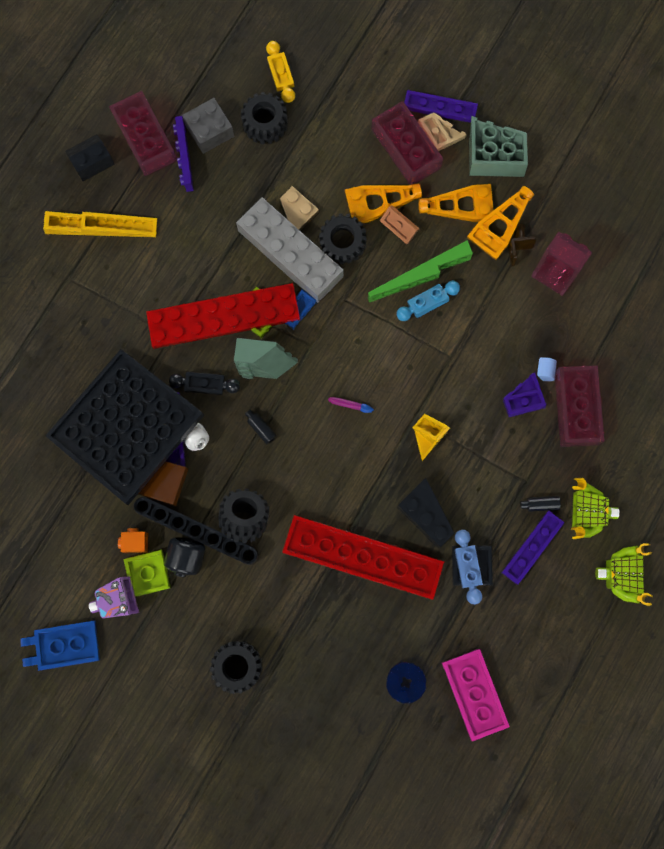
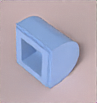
M540 358L537 376L542 381H554L557 361L551 358Z

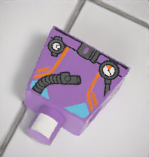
M130 576L117 578L95 591L96 600L89 603L90 611L92 613L100 612L101 618L139 613Z

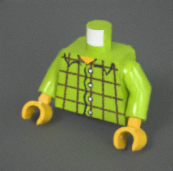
M574 478L578 485L572 486V489L580 491L573 493L571 530H575L576 536L572 537V539L590 538L600 533L603 527L608 526V519L619 518V508L609 507V498L604 497L601 491L586 483L584 478Z
M643 543L639 547H626L612 555L611 560H606V568H596V579L606 580V587L612 589V593L623 601L641 602L646 606H651V603H645L647 596H653L649 593H644L643 556L640 555V553L642 555H650L652 553H645L643 550L644 546H649L650 544Z

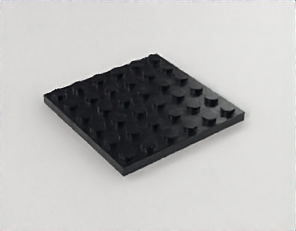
M120 349L46 434V437L121 501L129 505L203 418L204 414Z

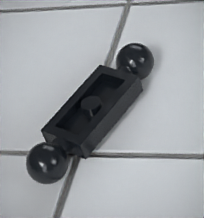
M186 372V378H183L180 374H173L169 378V384L172 388L178 389L185 386V392L223 395V389L232 394L240 390V382L237 379L232 378L225 382L224 375Z

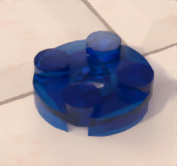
M401 662L390 669L387 675L386 687L391 697L398 702L413 703L420 699L425 692L426 678L418 666L413 663ZM403 677L411 679L412 682L409 688L401 687Z

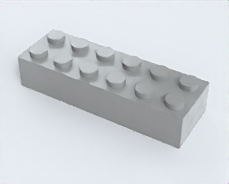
M263 197L236 222L238 231L298 286L316 299L317 303L343 278V269Z

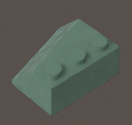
M471 116L469 176L524 177L528 166L527 133L506 126L504 128L495 126L490 121L485 123L477 120V117Z
M237 338L234 363L239 375L246 379H253V376L277 379L297 364L298 359L292 357L291 353L284 352L285 349L277 342Z

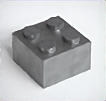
M215 98L182 115L187 129L203 154L234 137L233 128Z

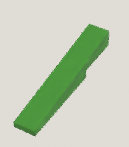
M468 240L368 292L369 302L439 278L440 270L471 260L473 253Z

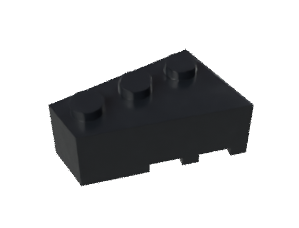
M426 478L397 506L438 549L454 534Z

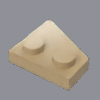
M436 113L419 119L417 123L435 152L453 145L466 137L465 132H458L452 128L453 125L444 121Z
M293 186L280 198L287 220L300 231L319 212V209Z

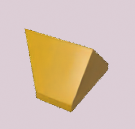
M424 414L412 427L415 431L422 461L450 429L447 425L427 414Z

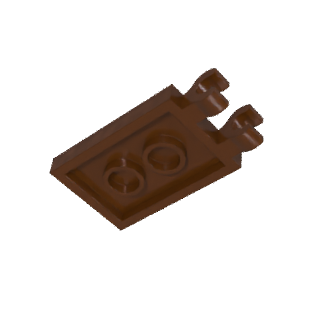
M165 461L138 495L176 506L188 468Z

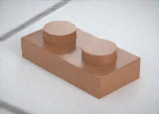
M392 205L388 207L380 219L381 223L406 244L411 242L419 230L414 223Z

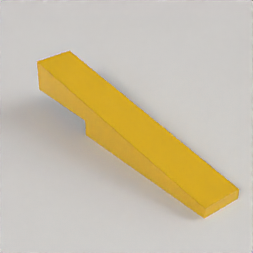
M45 211L43 229L45 234L156 237L157 218L92 212L72 214Z

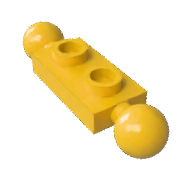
M270 41L266 46L267 53L271 55L267 56V61L277 92L282 91V100L286 103H291L295 99V92L291 89L294 87V81L285 53H279L280 45L278 42Z

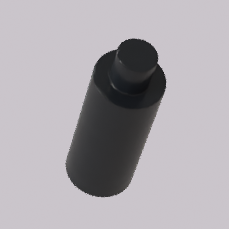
M251 409L245 413L248 417L247 422L266 445L270 444L277 437L258 413L254 414Z
M559 496L527 498V501H520V508L527 509L528 512L560 510L561 507Z

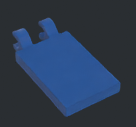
M96 621L34 630L33 637L20 639L21 647L35 645L37 657L22 659L23 667L38 665L39 671L100 661Z

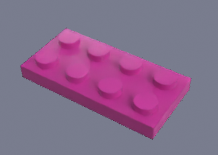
M480 649L442 662L471 741L510 727Z

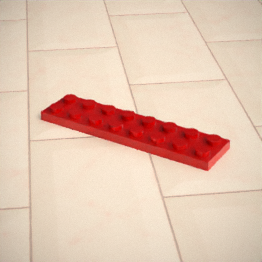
M293 283L146 311L153 349L300 320Z
M296 515L293 517L282 552L431 600L434 599L444 561Z

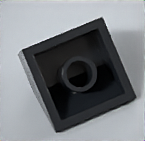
M97 134L65 151L82 181L115 165Z

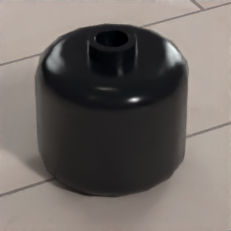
M171 538L164 566L179 577L198 574L201 570L205 554V545L192 539Z

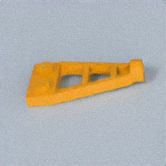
M419 183L413 185H362L345 189L350 215L352 218L354 216L358 218V221H361L362 224L382 217L391 205L398 209L414 201V199L422 198ZM398 192L401 199L389 204L386 194ZM368 195H379L382 197L383 204L375 210H370L366 197Z
M491 184L471 185L431 198L419 199L420 214L427 213L479 222L494 211ZM467 196L472 197L474 210L469 212L459 209V199ZM453 200L454 210H442L440 202Z
M522 186L516 194L479 221L467 238L497 260L509 245L528 202L533 198L534 193L526 186ZM510 205L518 209L513 220L503 215V212ZM498 219L507 224L505 233L501 237H498L489 230V225Z

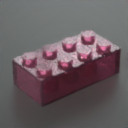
M142 91L109 106L144 176L177 161L174 150Z
M403 101L372 119L371 130L409 185L416 184L442 167L443 157Z
M558 231L531 277L563 296L592 252L589 251L587 246L576 243L569 235Z
M598 366L559 367L555 373L560 447L598 446L602 444L605 440Z

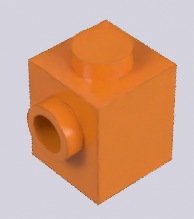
M129 528L127 532H121V537L118 538V548L121 549L122 553H148V533L139 532L138 528Z

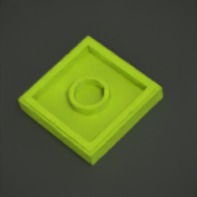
M163 550L124 559L127 577L130 576L135 597L171 588L168 571L164 566L165 557Z

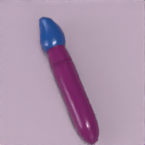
M338 397L328 398L330 403L338 406L360 410L364 413L374 411L367 404Z

